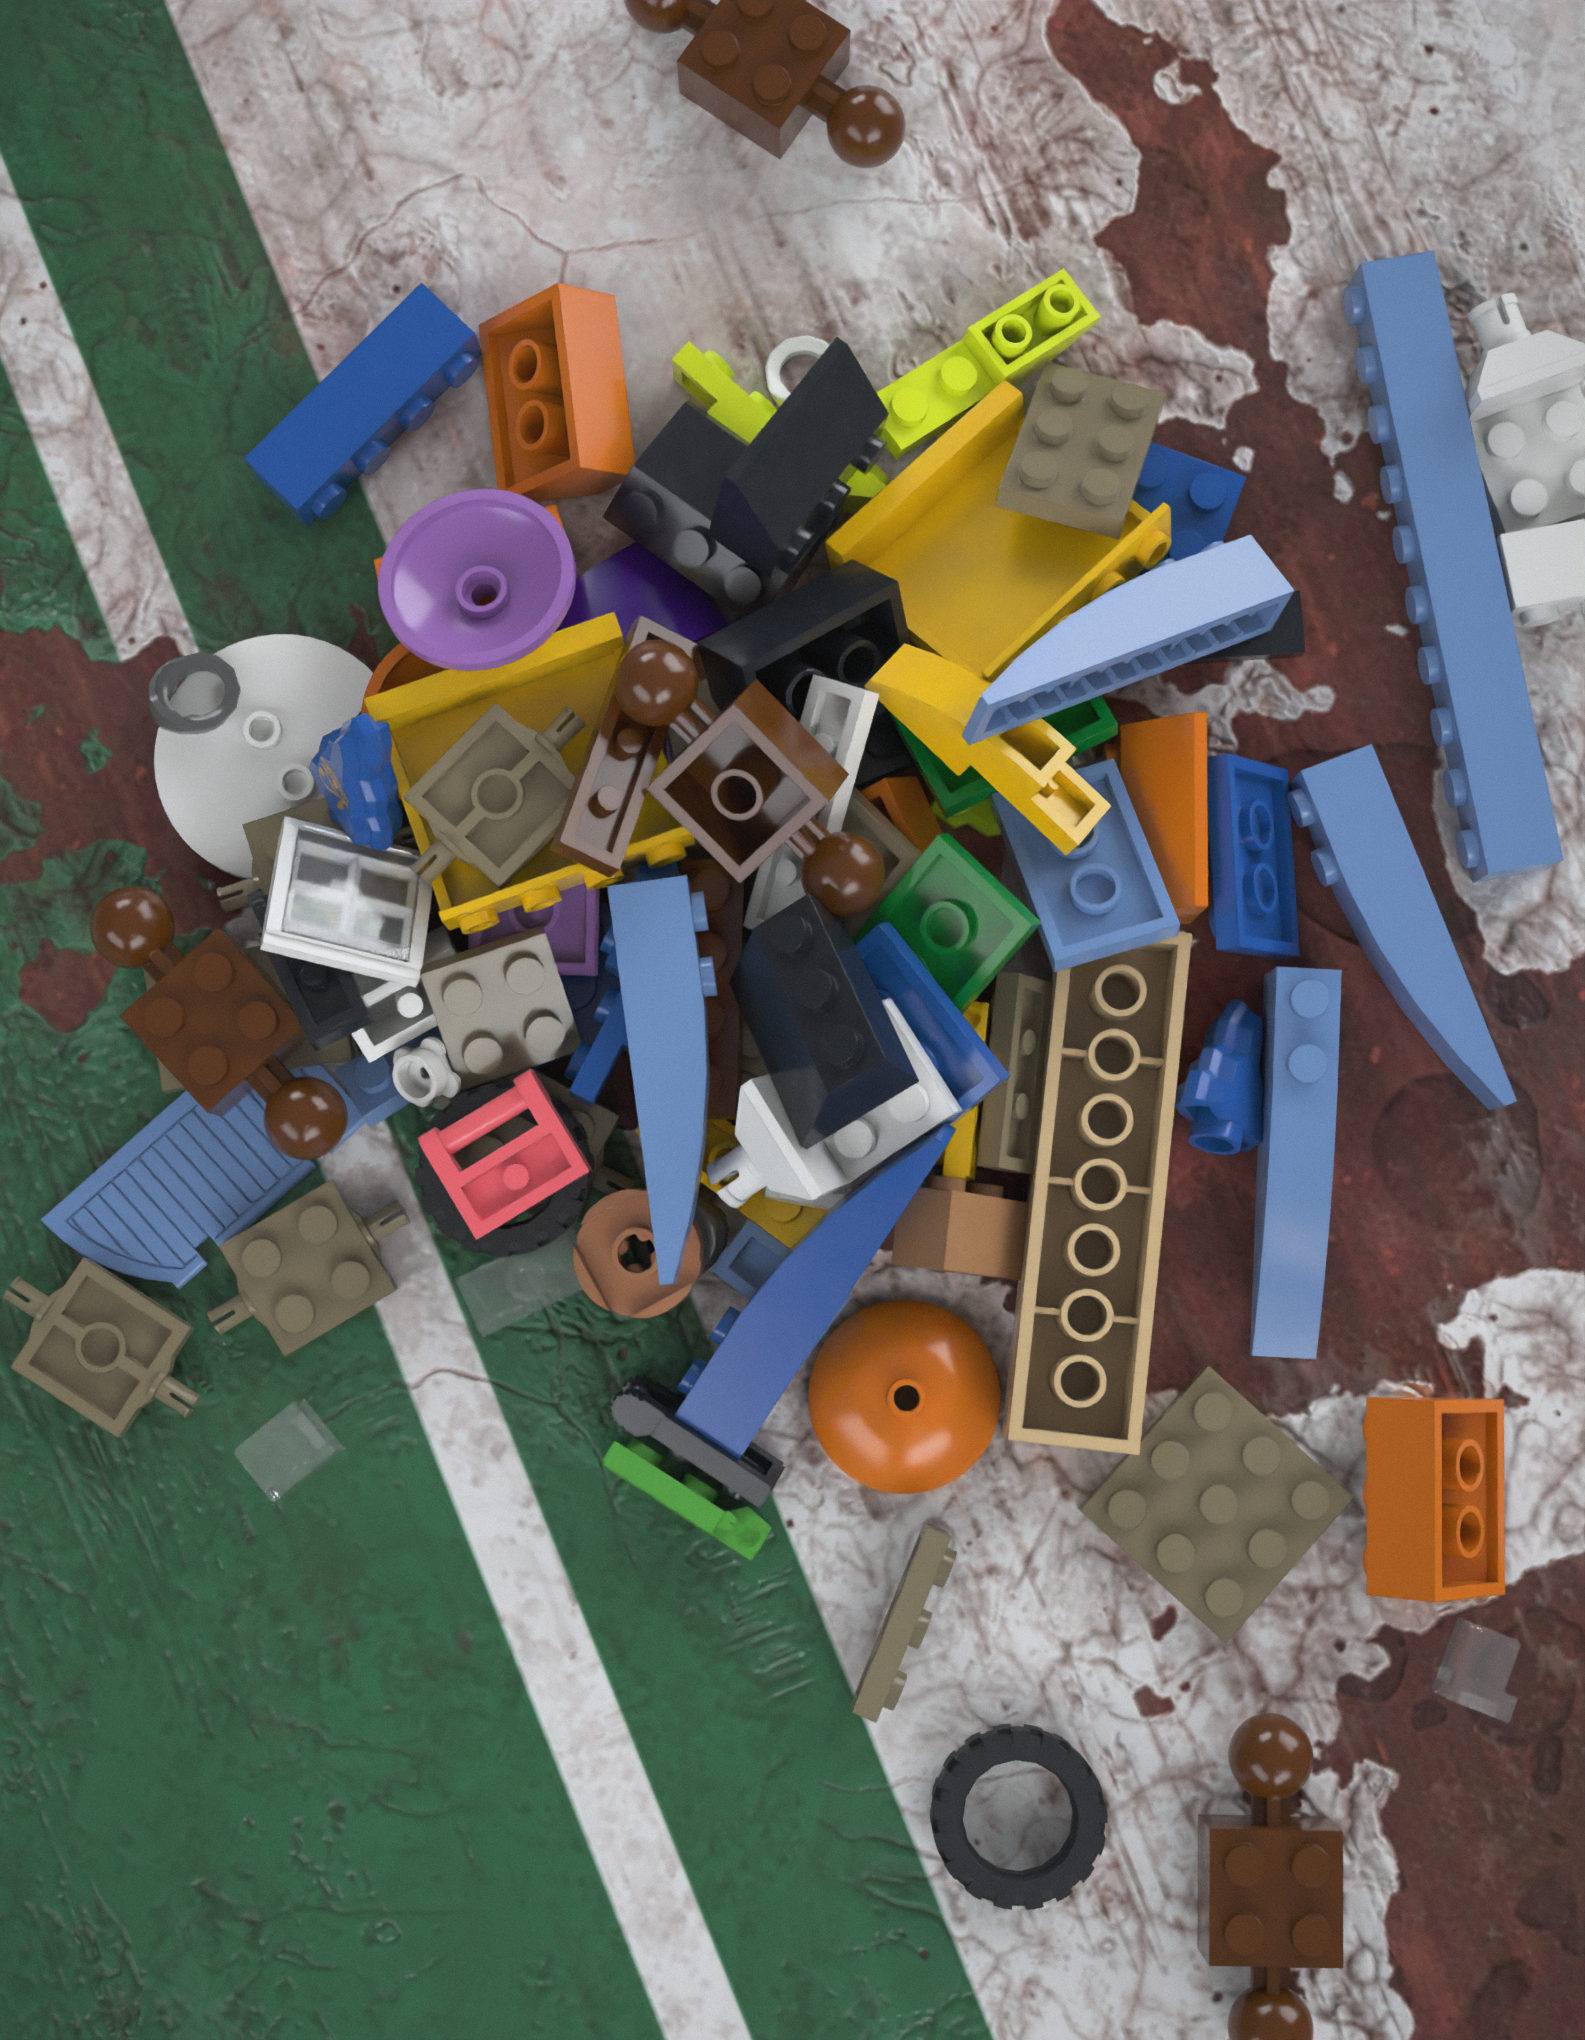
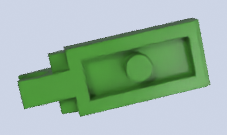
M633 1437L626 1447L616 1441L613 1442L601 1461L604 1463L603 1467L749 1561L754 1558L772 1527L750 1507L723 1511L713 1504L719 1495L717 1491L689 1473L685 1474L681 1482L658 1469L665 1458Z

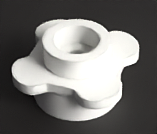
M427 1037L422 1040L419 1047L410 1049L403 1046L395 1051L393 1055V1081L401 1096L409 1102L420 1107H426L437 1096L444 1095L451 1098L459 1093L461 1079L458 1074L452 1071L451 1062L446 1056V1047L438 1038Z

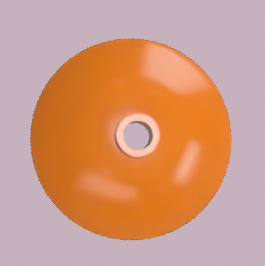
M894 1300L874 1304L856 1312L843 1321L830 1334L819 1350L813 1364L808 1387V1404L812 1426L822 1448L844 1473L859 1483L879 1491L894 1494H914L931 1491L956 1480L977 1462L986 1450L995 1432L999 1419L1001 1391L997 1369L987 1346L965 1321L952 1312L927 1302ZM910 1385L918 1392V1403L911 1410H901L894 1403V1394L899 1387Z

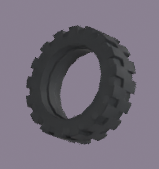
M515 1083L486 1084L457 1095L450 1100L451 1102L443 1110H439L429 1123L431 1126L428 1131L434 1127L442 1131L515 1086ZM549 1095L551 1102L591 1166L592 1171H594L593 1153H590L587 1143L589 1139L584 1127L577 1122L576 1118L572 1115L573 1112L566 1104ZM529 1108L517 1115V1117H522L536 1126L538 1125ZM420 1144L418 1146L417 1154H420L419 1167L415 1168V1178L417 1186H421V1192L424 1197L420 1199L427 1215L432 1214L435 1221L439 1224L437 1228L448 1239L453 1238L462 1244V1248L477 1254L481 1252L491 1255V1257H510L512 1255L531 1253L552 1243L577 1221L591 1193L592 1171L552 1194L547 1205L530 1219L512 1224L505 1223L476 1240L424 1154Z
M1001 1724L993 1726V1730L983 1734L978 1732L971 1735L965 1740V1745L959 1748L957 1752L953 1751L947 1757L943 1764L944 1769L940 1773L939 1778L936 1777L933 1785L930 1822L937 1850L946 1869L955 1880L957 1879L965 1887L968 1893L979 1900L984 1898L992 1901L994 1906L1002 1909L1012 1910V1906H1025L1026 1910H1033L1044 1907L1043 1902L1054 1898L1058 1902L1073 1893L1071 1888L1080 1880L1083 1883L1094 1870L1093 1862L1098 1854H1102L1105 1846L1106 1837L1104 1830L1105 1823H1108V1813L1103 1799L1102 1788L1097 1777L1084 1757L1069 1742L1055 1733L1053 1735L1043 1731L1038 1726L1024 1724V1727H1012L1011 1724ZM1015 1760L1037 1763L1055 1774L1068 1791L1073 1811L1070 1834L1060 1851L1043 1865L1022 1871L998 1868L980 1857L967 1838L963 1822L966 1797L976 1780L993 1766Z

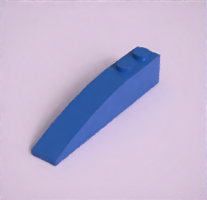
M944 1122L885 1162L841 1198L789 1250L754 1293L742 1312H739L732 1306L728 1308L709 1337L710 1340L719 1345L711 1360L707 1363L697 1357L676 1388L687 1397L674 1417L737 1459L741 1458L948 1145L956 1128Z

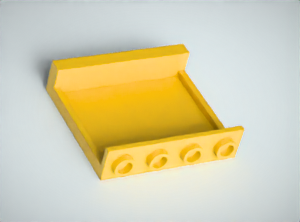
M1006 380L998 384L825 541L831 570L853 559L898 581L909 638L922 650L934 653L968 669L991 683L1020 654L1062 620L1104 593L1130 581L1144 567L1151 569L1157 565L1167 554L1172 542L1171 507L1164 502L1152 513H1149L1132 499L1119 540L996 507L998 489L1025 419L1023 394Z
M615 612L554 632L533 652L510 664L478 671L448 669L364 698L369 715L373 717L374 721L385 722L389 725L392 740L390 762L421 856L437 839L429 823L405 801L403 796L495 702L520 725L533 729L539 734L564 710L565 706L571 708L575 716L578 715L585 722L586 726L559 753L567 769L575 777L577 776L624 645L623 634ZM661 750L650 783L667 766L663 750ZM647 790L620 870L610 878L550 850L553 837L502 890H499L476 867L461 862L457 858L431 884L441 910L439 912L441 921L450 931L460 927L462 934H472L500 922L498 913L523 905L524 911L528 913L550 907L562 900L560 891L585 883L587 890L591 891L617 883L625 877L623 869L647 861L649 868L654 869L679 861L686 857L685 847L695 844V838Z

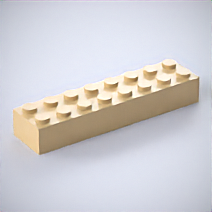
M1179 932L1178 936L1057 972H1053L1051 967L1050 983H1053L1046 1054L1033 1175L1029 1174L1027 1193L1028 1213L1021 1280H1018L1002 1429V1437L1007 1440L1140 1455L1192 933Z

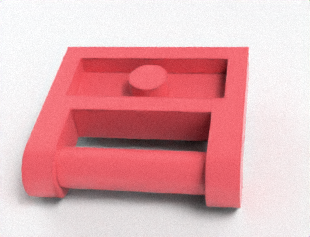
M532 1069L514 1078V1087L442 1131L434 1127L418 1137L424 1154L476 1240L592 1171L591 1166L551 1102L544 1085ZM529 1108L538 1123L537 1126L462 1170L456 1160V1152Z

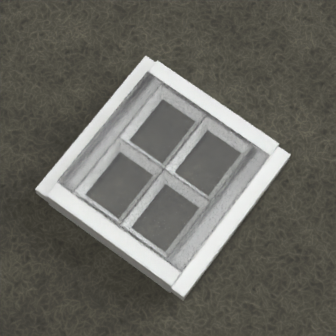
M285 816L278 838L260 950L416 987L423 966L433 891L432 885L429 887L409 868L411 864L413 865L421 857L420 851L395 844L382 851L373 849L370 846L354 845L345 831Z

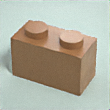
M927 1176L926 1188L919 1187L895 1223L891 1265L973 1276L1021 1280L1028 1203L1003 1199V1186L966 1183V1180L958 1178Z

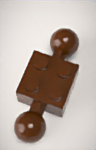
M624 0L629 15L645 30L658 34H668L683 28L694 36L677 60L680 94L779 160L812 114L827 124L828 140L836 155L854 167L873 168L880 166L893 158L900 149L905 137L906 121L899 102L888 91L877 86L861 85L846 91L835 84L849 64L851 30L806 0H720L717 5L710 0Z
M662 640L644 641L627 650L618 661L613 675L614 695L620 708L631 719L644 725L664 726L669 724L688 744L667 764L646 789L739 883L745 880L785 843L802 860L800 877L806 895L808 893L811 894L837 916L855 915L869 908L879 897L885 881V866L878 849L868 839L859 834L846 831L830 833L814 817L816 813L830 802L849 773L757 679L716 717L697 697L699 686L697 670L693 661L684 650L675 644Z
M128 886L118 888L105 895L96 905L90 921V935L96 950L105 960L115 966L125 969L143 968L156 982L155 985L120 1015L123 1021L207 1113L223 1117L247 1094L254 1090L266 1103L263 1117L264 1128L270 1142L280 1152L291 1158L311 1160L325 1156L334 1150L343 1139L347 1129V1107L341 1094L330 1083L315 1077L296 1078L283 1064L307 1040L287 995L235 938L220 928L214 930L185 957L173 944L175 921L168 904L155 892L142 887Z
M1276 1713L1258 1714L1245 1720L1236 1729L1229 1744V1766L1239 1785L1251 1794V1815L1198 1814L1197 1948L1209 1966L1251 1967V1987L1237 1997L1229 2012L1227 2027L1230 2040H1313L1314 2027L1310 2011L1301 1997L1290 1989V1968L1343 1969V1830L1326 1816H1290V1796L1298 1792L1310 1777L1314 1759L1313 1749L1307 1734L1301 1726L1292 1719Z

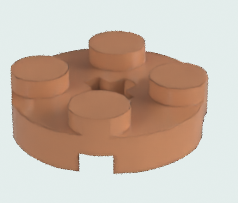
M629 1188L605 1196L587 1211L580 1224L582 1227L577 1234V1245L574 1246L573 1252L574 1270L581 1287L589 1298L608 1311L613 1310L620 1315H627L633 1318H649L660 1315L686 1299L704 1271V1240L695 1217L677 1284H659L655 1251L650 1255L652 1266L648 1270L644 1271L639 1263L629 1266L625 1263L623 1254L627 1253L630 1249L627 1239L631 1235L636 1234L642 1242L650 1240L654 1245L647 1189Z

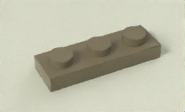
M999 972L997 974L996 989L990 1002L992 1026L989 1049L1011 1077L983 1100L982 1119L976 1131V1145L978 1149L976 1166L1008 1173L1033 1175L1053 983L1022 973Z
M926 1522L923 1523L850 1703L852 1713L877 1723L883 1707L891 1711L895 1709L907 1679V1673L899 1671L898 1668L907 1646L919 1649L932 1617V1612L923 1609L932 1584L940 1588L944 1587L957 1555V1551L947 1548L952 1538L947 1531Z

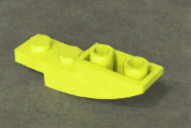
M1063 268L968 327L962 340L878 391L877 394L889 413L880 438L887 442L886 447L896 460L934 436L939 439L1003 380L1008 381L1015 388L1043 368L1045 362L1052 361L1099 321L1101 316Z
M688 341L672 358L674 380L708 410L707 413L747 442H752L777 411L774 405L759 392L753 391L748 395L732 380L735 374L730 366L712 350H707L703 354ZM877 464L866 475L857 470L846 483L851 487V492L841 507L844 512L856 514L889 483L887 475Z

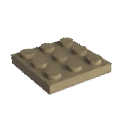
M1205 1365L1142 1435L1140 1455L1126 1454L1078 1507V1510L1216 1636L1227 1643L1354 1497L1210 1366Z

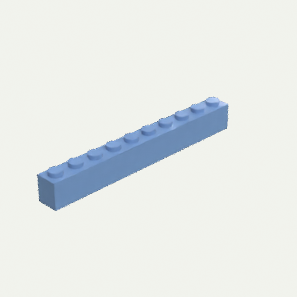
M1432 250L1360 263L1348 287L1344 289L1343 307L1348 324H1356L1360 347H1357L1355 353L1357 375L1362 385L1368 384L1373 404L1368 409L1370 437L1374 444L1381 443L1385 466H1382L1380 471L1382 495L1387 504H1394L1398 526L1394 527L1392 535L1394 553L1399 564L1406 563L1410 587H1407L1405 591L1406 611L1412 624H1419L1423 647L1418 650L1419 673L1422 682L1425 685L1431 684L1436 708L1432 709L1430 713L1431 731L1435 743L1438 746L1444 745L1449 769L1443 773L1444 793L1449 806H1457L1462 831H1458L1456 834L1458 859L1464 869H1470L1472 883L1545 871L1564 859L1435 252Z

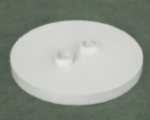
M274 634L246 639L227 646L213 655L219 656L234 668L241 691L237 708L224 724L213 731L201 734H177L163 730L160 727L158 728L154 752L155 780L159 797L168 818L182 839L196 853L213 866L239 879L253 878L251 873L253 857L242 824L325 798L309 770L311 760L318 753L324 735L341 728L344 722L356 717L361 712L363 697L373 672L350 653L322 640L293 634ZM197 671L189 674L170 699L171 706L182 717L191 714L200 716L215 710L222 703L225 696V684L219 676L208 671ZM398 798V803L401 806L402 800Z

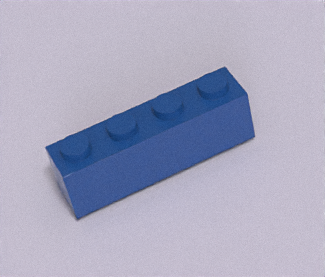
M421 282L244 458L245 462L254 476L307 527L318 517L322 520L327 519L344 503L347 497L345 490L362 474L368 476L376 472L390 456V446L406 430L413 432L430 418L435 409L434 402L450 386L458 388L474 374L479 365L478 358L482 355L475 332Z

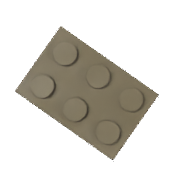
M1045 362L1001 480L995 506L1119 540L1162 412L1166 393L1080 371L1076 368Z

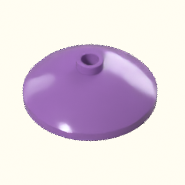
M466 490L444 496L426 505L412 515L395 533L383 555L378 576L379 601L388 625L396 638L409 651L422 660L436 666L459 671L487 670L507 665L523 658L542 645L555 632L566 616L574 596L576 564L565 531L553 515L540 504L525 496L505 490ZM484 597H496L488 605L477 606L478 602Z

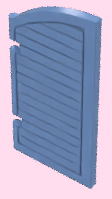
M322 1065L289 1070L296 1078L315 1077L322 1079L335 1087L343 1097L348 1111V1125L343 1139L330 1152L332 1154L366 1122L361 1117L349 1094ZM186 1090L45 1215L41 1221L77 1252L100 1265L143 1279L172 1282L180 1290L209 1264L196 1248L209 1237L214 1240L217 1246H220L247 1230L312 1172L316 1166L312 1160L295 1159L283 1154L270 1142L263 1120L266 1103L254 1090L247 1094L223 1117L207 1113Z

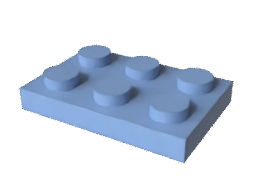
M1114 759L1075 770L1111 807L1082 842L1067 855L1062 853L999 792L991 794V808L1031 913L1042 922L1037 929L1053 972L1169 939L1179 934L1180 922Z

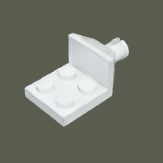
M1514 293L1501 295L1499 297V306L1496 305L1494 298L1476 306L1467 314L1470 325L1474 327L1483 349V358L1473 370L1464 393L1491 520L1498 536L1510 532L1575 521L1585 517V398L1579 386L1580 382L1585 378V343L1549 330L1531 335L1525 326L1518 308L1519 303Z
M892 998L882 1000V1003L919 1082L809 1149H805L800 1145L770 1074L750 1079L740 1086L735 1135L740 1145L707 1165V1176L711 1185L717 1184L724 1178L729 1180L739 1174L737 1179L716 1192L727 1205L732 1208H738L746 1203L749 1197L766 1186L770 1191L813 1201L848 1187L962 1111V1108Z

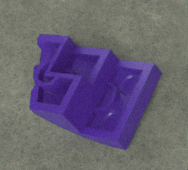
M635 542L601 561L576 579L571 605L555 632L615 612L623 634L624 643L631 624L640 615L697 643L730 624L695 583Z

